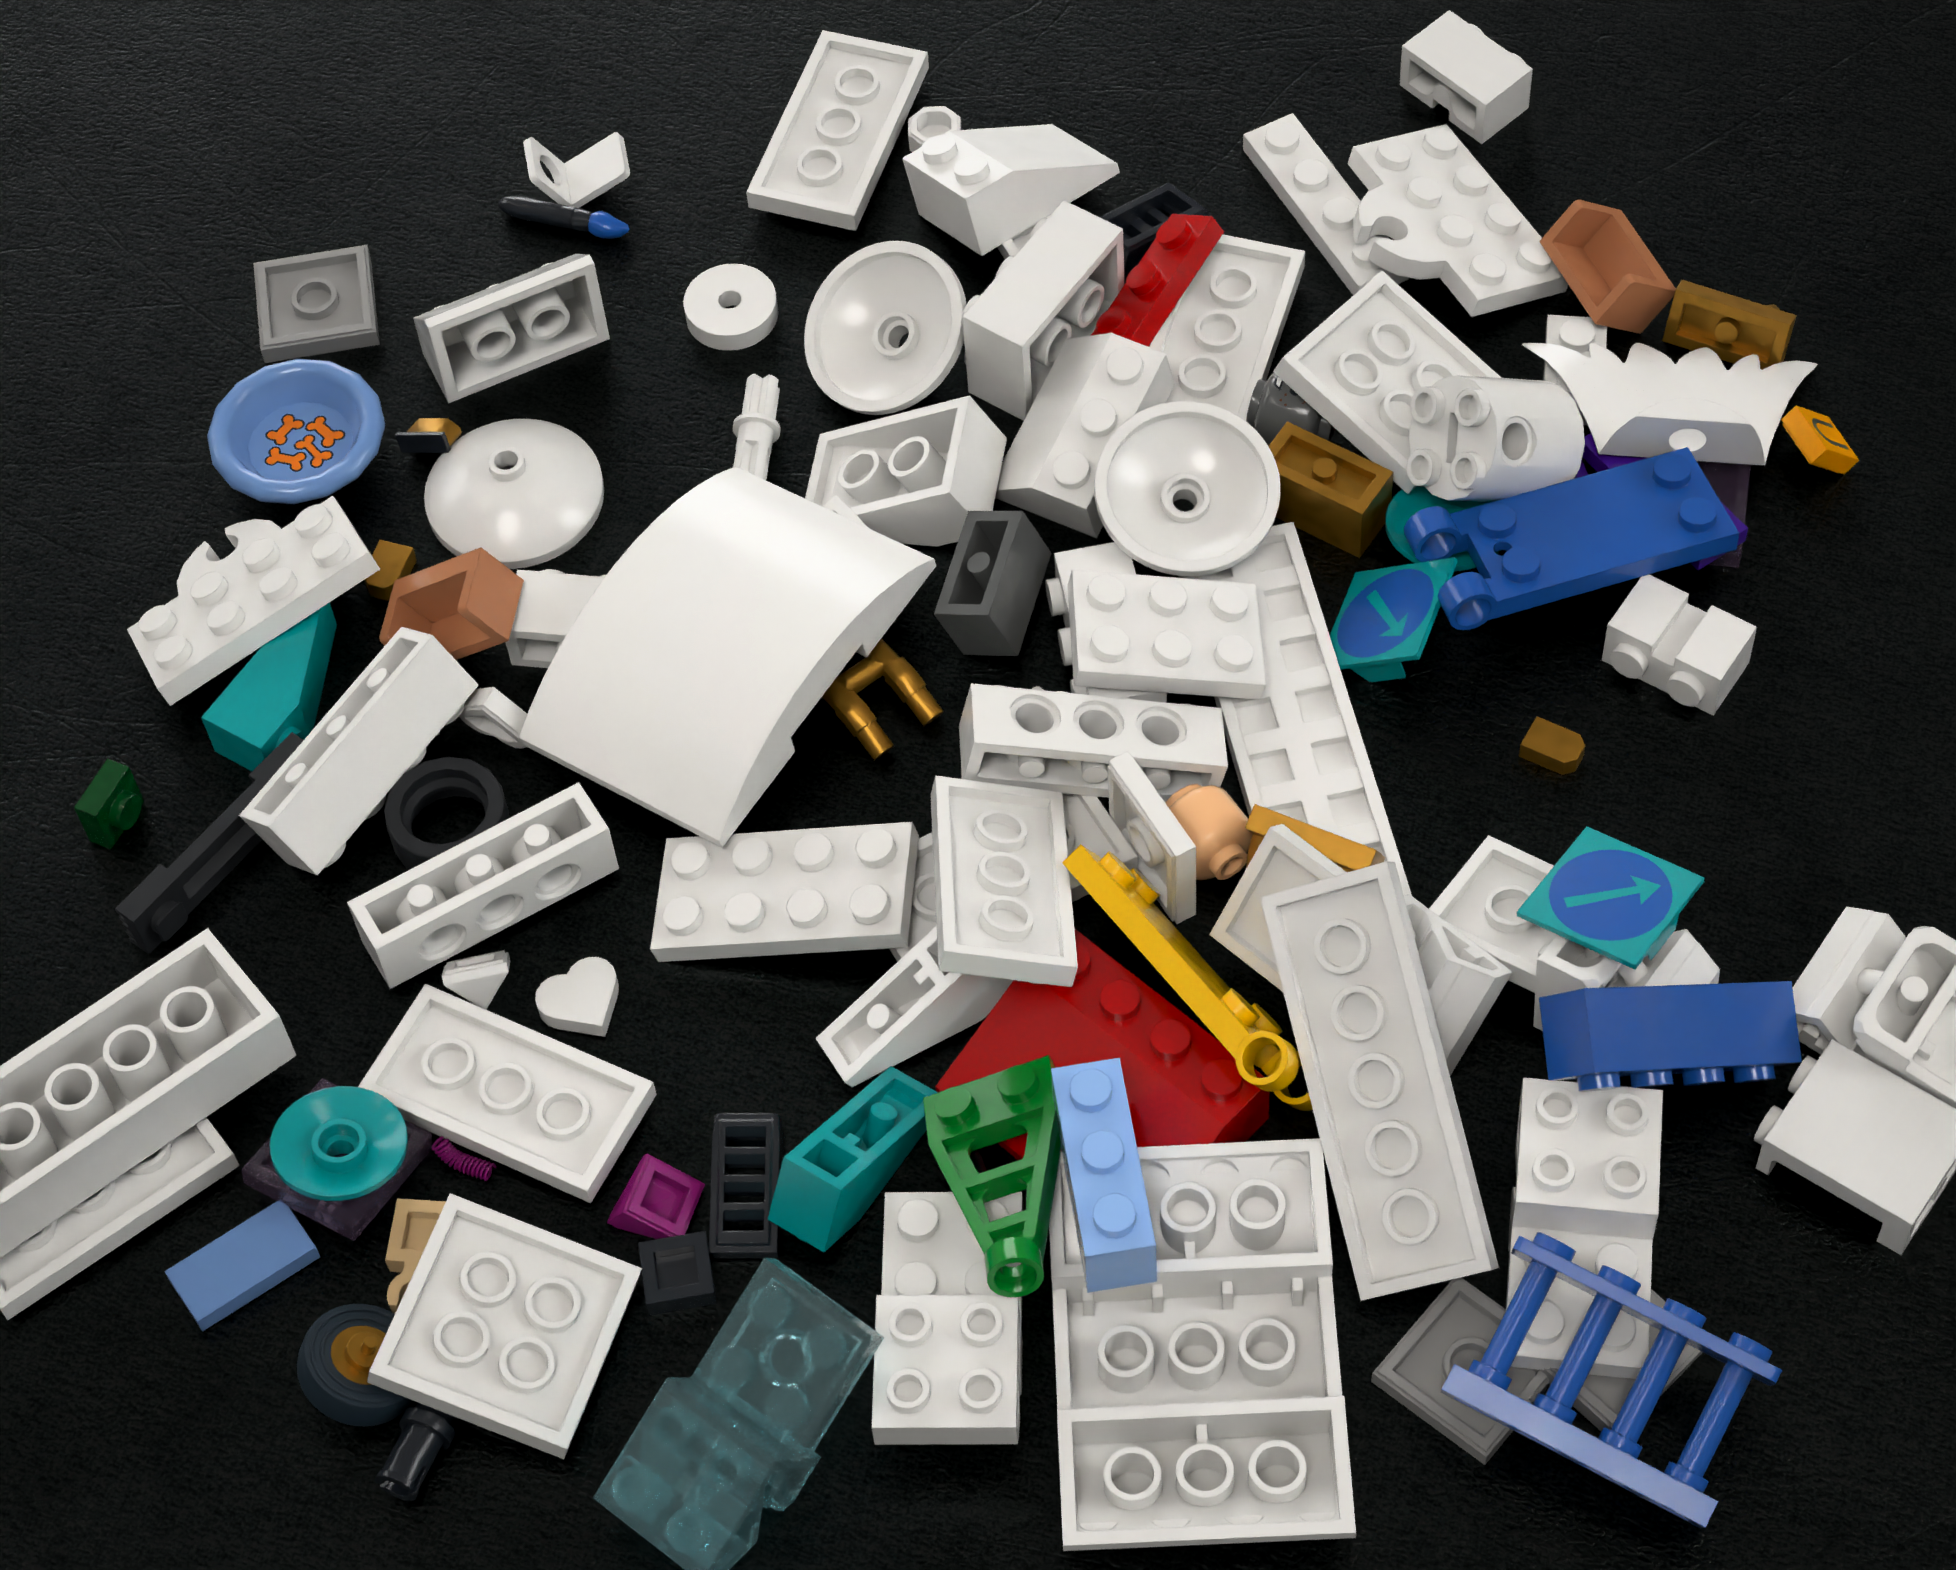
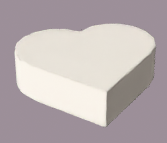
M495 687L475 689L465 701V709L459 717L468 726L480 733L494 736L514 748H526V746L521 744L519 735L527 713Z
M599 957L581 959L571 966L567 974L549 977L540 984L535 998L540 1017L548 1026L556 1029L605 1037L617 1000L619 983L613 966L607 960Z

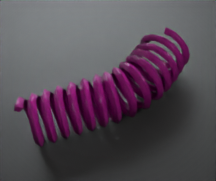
M443 1136L439 1137L432 1145V1150H435V1154H438V1157H441L444 1163H448L451 1160L449 1167L455 1162L453 1168L454 1170L458 1168L459 1173L471 1174L472 1177L475 1176L480 1178V1180L484 1179V1181H487L491 1176L492 1166L494 1169L496 1168V1165L490 1161L487 1162L486 1160L474 1158V1156L460 1152V1150H457V1147L452 1145V1142H449V1139H444L435 1147L443 1139Z

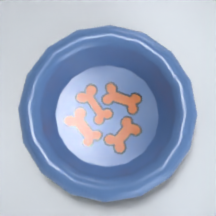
M294 359L265 366L237 382L215 408L207 439L212 465L232 489L260 502L299 504L328 497L355 481L378 454L385 429V421L379 396L360 374L331 361Z

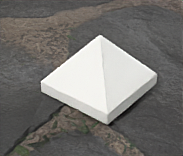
M502 950L447 962L442 973L443 984L478 1007L487 1010L509 972V953H505Z

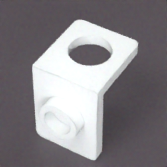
M617 132L604 138L566 163H563L533 137L523 142L531 182L558 204L580 208L624 181L630 175L624 138ZM540 161L549 169L554 183L544 173Z

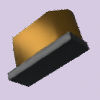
M419 418L407 432H397L395 437L402 453H449L451 450L450 446L456 441L462 431L458 425L448 418Z

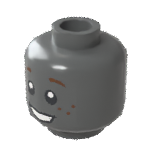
M1275 373L1267 381L1258 380L1251 396L1246 422L1254 427L1268 446L1287 421L1331 441L1335 428Z

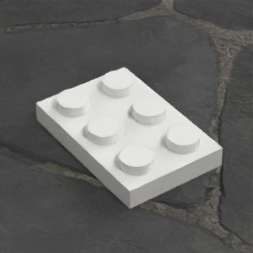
M1072 569L1067 587L1074 686L1261 699L1266 687L1256 584Z

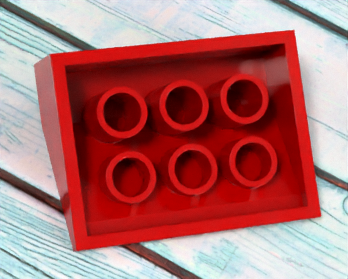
M1076 929L1075 940L1078 969L1073 986L1034 984L1013 980L935 1086L936 1092H941L1047 1055L1050 1056L1055 1068L1120 1058L1137 1147L1246 1142L1269 1119L1270 1091H1264L1247 1082L1237 1070L1236 1059L1220 1041ZM1254 1069L1258 1078H1265V1076ZM1028 1133L998 1142V1144L1017 1160H1021L1025 1154Z

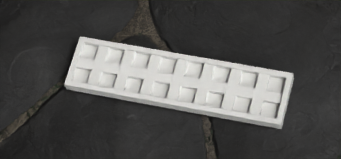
M1294 522L1272 526L1264 541L1252 554L1228 569L1208 575L1179 576V578L1251 583L1256 584L1266 687L1260 700L1214 696L1217 708H1222L1224 732L1249 816L1254 804L1376 849L1386 857L1384 862H1395L1403 895L1410 894L1412 896Z

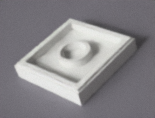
M1127 751L1109 760V815L1137 854L1138 871L1160 893L1157 901L1171 921L1179 924L1196 915V846L1131 753Z

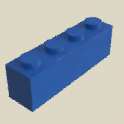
M1792 981L1584 988L1539 997L1548 1081L1577 1079L1579 1092L1620 1088V1077L1629 1076L1631 1087L1633 1088L1673 1085L1672 1074H1682L1683 1086L1725 1082L1724 1072L1733 1071L1734 1083L1767 1081L1776 1079L1774 1067L1802 1062Z

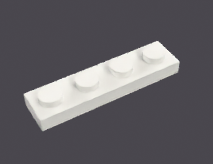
M1293 113L1243 134L1244 152L1353 295L1381 271H1384L1397 284L1409 280L1408 277L1395 275L1375 265L1368 259L1374 241L1380 238L1390 239L1388 236L1374 235L1368 239L1367 243H1355L1353 238V220L1360 199Z

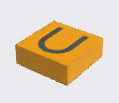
M1796 405L1781 419L1783 427L1809 464L1838 474H1845L1859 461L1828 416Z

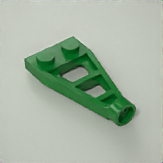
M1049 1055L923 1098L928 1145L984 1253L988 1286L993 1292L1004 1297L1028 1295L1038 1289L1044 1279L1042 1263L1044 1261L1061 1153L1051 1078V1068H1055ZM1028 1133L1023 1159L982 1173L977 1172L970 1158L971 1151ZM1027 1189L1026 1210L990 1222L985 1206L986 1202ZM1010 1263H1022L1015 1267L1005 1266Z

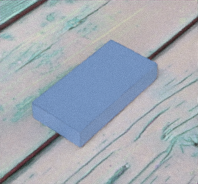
M281 1198L164 1272L203 1332L319 1259L320 1255L284 1199Z

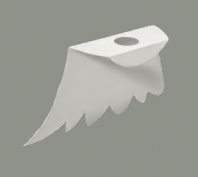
M1548 343L1522 344L1544 359L1568 386L1588 424L1598 454L1650 458L1688 447L1696 461L1765 466L1772 439L1790 398L1802 380L1818 365L1812 362L1796 360L1773 364L1761 370L1758 355L1752 354L1741 358L1730 370H1726L1719 356L1707 347L1695 349L1679 359L1677 364H1674L1671 358L1664 353L1642 343L1632 345L1626 362L1622 363L1610 350L1595 343L1589 344L1590 358L1563 346Z

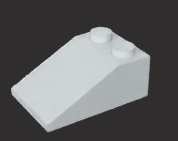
M1053 124L947 131L942 135L928 139L923 143L922 147L902 158L919 215L981 256L1033 226L1041 218L1051 215L1063 200L1071 203L1120 173L1118 163Z
M970 395L821 433L818 439L805 499L823 506L832 497L837 495L869 529L902 544L937 547L958 542L968 511H993L1007 438Z

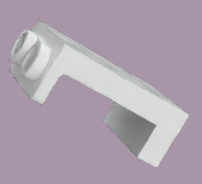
M1832 1039L1818 1060L1808 1055L1802 1061L1789 1084L1788 1091L1794 1095L1785 1109L1782 1110L1774 1105L1762 1120L1754 1136V1141L1762 1145L1756 1169L1769 1175L1778 1162L1879 1220L1883 1224L1877 1242L1902 1255L1956 1172V1108Z

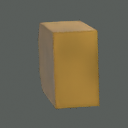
M379 540L372 556L380 570L366 578L364 582L371 597L388 601L394 581L410 575L417 559L413 547Z
M1536 716L1520 744L1519 757L1564 775L1576 771L1583 759L1585 744L1580 734Z

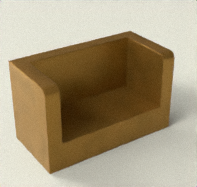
M1287 421L1269 445L1280 476V501L1276 518L1286 523L1294 522L1295 527L1360 558L1385 524L1387 508L1392 500L1394 472Z

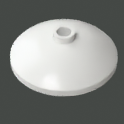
M886 241L867 246L856 251L838 264L818 289L811 303L805 324L804 347L806 360L814 380L822 391L843 407L854 412L869 415H884L904 410L931 394L950 373L964 343L961 316L967 304L962 285L953 269L929 249L906 241ZM909 333L905 343L899 347L900 339Z
M1172 401L1161 403L1136 413L1121 424L1110 436L1097 463L1094 495L1098 515L1104 528L1116 545L1132 559L1146 567L1166 574L1201 576L1217 573L1238 564L1252 554L1264 541L1275 521L1279 507L1280 476L1275 458L1262 436L1241 417L1209 403ZM1179 499H1186L1194 505V508L1184 512L1178 510L1173 503Z
M537 419L502 420L481 426L463 435L450 446L451 450L449 453H442L429 473L425 486L424 503L428 521L435 536L444 547L456 556L482 547L509 569L538 565L554 559L571 549L592 528L599 516L604 500V481L600 464L588 444L569 429Z

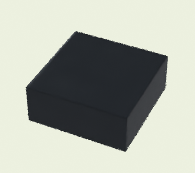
M706 1231L638 1242L645 1300L649 1316L717 1304Z

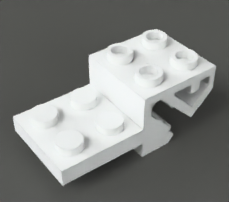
M1285 825L1271 826L1209 935L1283 992L1260 897L1347 872ZM1410 894L1404 895L1447 1067L1451 1075L1513 972Z
M1489 835L1429 908L1510 969L1513 973L1508 979L1509 981L1535 993L1533 1027L1541 1031L1543 1029L1539 997L1584 988L1718 984L1719 967L1687 929L1673 932L1655 957L1649 960L1646 956L1635 970L1517 917L1518 909L1554 865Z
M1846 907L1793 986L1799 1041L1822 1054L1833 1039L1956 1108V940L1935 927L1927 926L1914 928L1906 937L1889 914Z
M1523 1078L1515 1148L1517 1181L1516 1187L1512 1189L1506 1310L1530 1264L1511 1253L1519 1236L1533 1242L1537 1232L1546 1234L1574 1249L1576 1253L1571 1262L1598 1275L1602 1265H1605L1639 1282L1641 1287L1637 1296L1650 1302L1652 1244L1659 1215L1663 1090L1621 1086L1615 1089L1579 1092L1578 1082ZM1555 1277L1511 1367L1544 1370V1368L1559 1369L1594 1296ZM1620 1310L1588 1375L1636 1379L1649 1353V1324Z
M885 1192L881 1295H876L872 1401V1433L875 1445L1018 1444L1020 1395L1022 1393V1296L1004 1297L993 1292L988 1286L984 1253L953 1192ZM1016 1192L986 1202L985 1206L990 1222L1023 1211L1022 1192ZM1010 1263L1005 1266L1015 1267L1022 1263Z

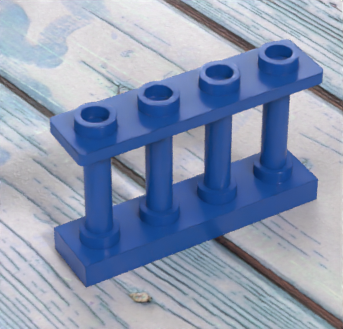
M1537 1232L1533 1242L1519 1236L1511 1253L1530 1264L1481 1361L1473 1359L1468 1370L1454 1364L1441 1389V1393L1699 1528H1706L1719 1501L1704 1494L1709 1481L1704 1479L1703 1476L1751 1379L1754 1378L1768 1386L1777 1383L1782 1370L1768 1363L1773 1352L1760 1343L1736 1332L1732 1333L1727 1342L1705 1331L1702 1327L1707 1318L1677 1301L1667 1298L1663 1308L1637 1296L1641 1284L1615 1269L1602 1265L1598 1275L1580 1267L1571 1262L1576 1253L1574 1249L1546 1234ZM1555 1277L1591 1294L1594 1296V1299L1546 1395L1538 1393L1533 1404L1507 1391L1512 1379L1506 1375ZM1620 1310L1660 1331L1611 1429L1603 1427L1599 1437L1596 1438L1572 1425L1577 1415L1572 1410V1407ZM1688 1344L1725 1363V1366L1677 1463L1669 1461L1663 1473L1637 1459L1643 1448L1637 1442L1685 1345Z

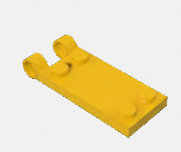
M1080 844L1062 862L1063 865L1236 1059L1239 1074L1256 1087L1264 1091L1274 1092L1281 1101L1301 1111L1313 1110L1309 1093L1298 1098H1292L1289 1093L1288 1085L1295 1079L1298 1069L1302 1065L1298 1051H1296L1291 1043L1279 1036L1283 1031L1274 1019L1258 1004L1253 1003L1250 1005L1238 992L1227 986L1153 903L1160 896V893L1143 874L1134 867L1129 870L1110 851L1101 858ZM1254 1065L1261 1068L1268 1077L1258 1078L1254 1071Z

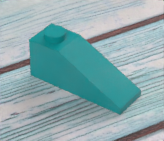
M330 602L263 645L201 718L215 752L253 771L291 732L304 740L314 729L337 627Z
M892 1066L886 1069L784 1156L768 1220L795 1235L798 1239L825 1252L862 1218L927 1129L923 1098L938 1092Z

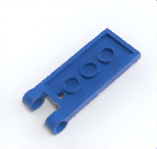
M1688 447L1451 514L1447 509L1440 506L1427 507L1412 515L1404 526V535L1416 559L1421 563L1446 559L1453 554L1466 550L1472 558L1479 573L1465 572L1458 574L1445 582L1438 593L1440 605L1451 626L1458 630L1474 629L1491 619L1737 550L1739 531ZM1499 550H1506L1503 556L1495 553Z

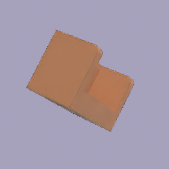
M1575 200L1539 241L1593 322L1597 325L1641 334L1674 297L1676 288L1622 210L1583 200Z
M482 547L394 581L380 632V642L386 645L401 627L433 635L455 660L507 642L510 638L524 580Z

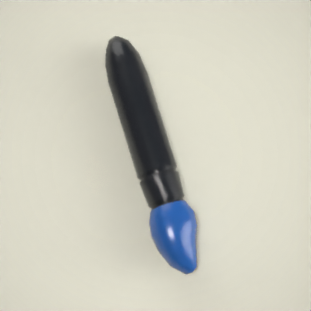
M508 196L498 202V207L509 216L575 231L590 232L594 236L603 239L619 238L629 231L626 223L603 211L590 212L576 207L523 196Z

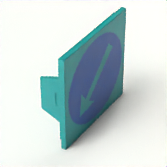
M1452 557L1355 572L1330 633L1340 670L1351 669L1369 682L1405 678L1406 674L1401 662L1420 659L1441 606L1438 599L1439 590L1445 582L1452 578L1458 560Z
M1586 826L1518 909L1517 917L1636 970L1646 956L1649 960H1652L1676 930L1680 912L1704 883V877Z

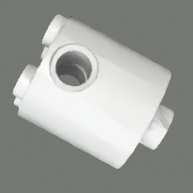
M1455 375L1439 379L1431 387H1420L1411 399L1410 409L1413 417L1409 431L1410 456L1406 466L1407 474L1414 485L1424 486L1434 496L1448 501L1493 502L1572 480L1580 469L1585 447L1583 419L1575 400L1559 385L1543 380Z

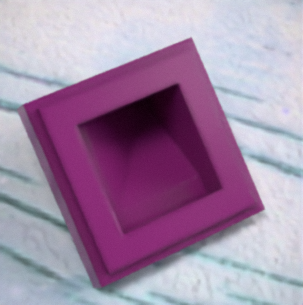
M645 1154L614 1206L607 1223L618 1229L654 1239L685 1235L705 1184L659 1159Z

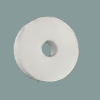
M724 264L712 267L693 279L684 295L683 304L689 331L699 342L713 349L731 351L753 346L769 335L777 322L778 304L774 285L763 272L751 266ZM732 305L736 306V307H734V308H726V307L732 306Z

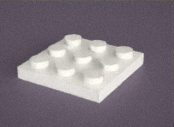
M1384 271L1378 273L1289 351L1273 371L1367 458L1393 471V481L1407 494L1416 487L1410 481L1406 468L1410 456L1409 431L1413 417L1410 404L1414 393L1420 387H1431L1439 379L1455 375L1501 378Z
M450 1193L369 1370L367 1383L564 1459L639 1280L642 1268Z

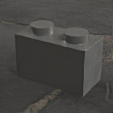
M968 511L934 611L935 617L963 655H1019L1051 556V551L1023 511Z

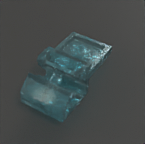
M764 1258L691 1377L666 1378L593 1499L683 1569L729 1570L757 1543L762 1508L784 1511L796 1499L821 1456L814 1452L884 1337L776 1258Z

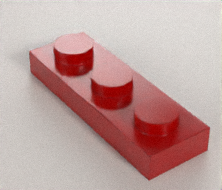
M1171 214L1169 219L1158 229L1155 240L1139 264L1128 274L1126 283L1108 310L1099 317L1096 328L1091 335L1114 333L1149 346L1223 235L1224 231L1212 216Z

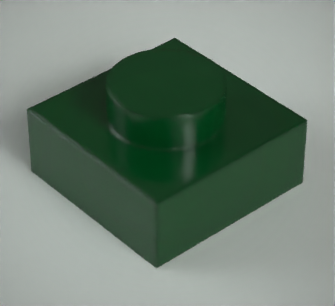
M107 759L74 809L89 841L112 849L123 831L130 829L137 821L144 799L130 768Z

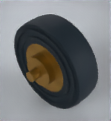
M348 1304L324 1313L309 1328L299 1350L297 1374L305 1396L321 1413L347 1425L375 1426L395 1419L413 1402L411 1399L367 1383L369 1370L394 1318V1313L374 1305Z

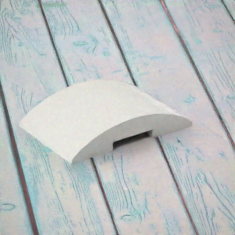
M736 466L718 473L694 487L657 517L631 544L595 589L566 634L541 681L519 735L521 744L702 838L723 847L795 753L791 736L855 652L868 657L936 567L935 559Z
M1320 1138L1137 1147L1156 1242L1157 1282L1087 1293L1061 1151L1049 1222L1063 1551L1356 1538L1345 1398L1342 1396L1333 1294V1260L1325 1168Z

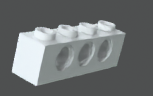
M971 683L959 723L962 779L1050 790L1065 794L1109 798V760L1129 751L1161 798L1166 802L1174 793L1188 785L1198 784L1201 786L1214 785L1221 787L1228 768L1222 708Z
M578 782L347 903L362 943L391 989L618 870L619 866L610 830Z

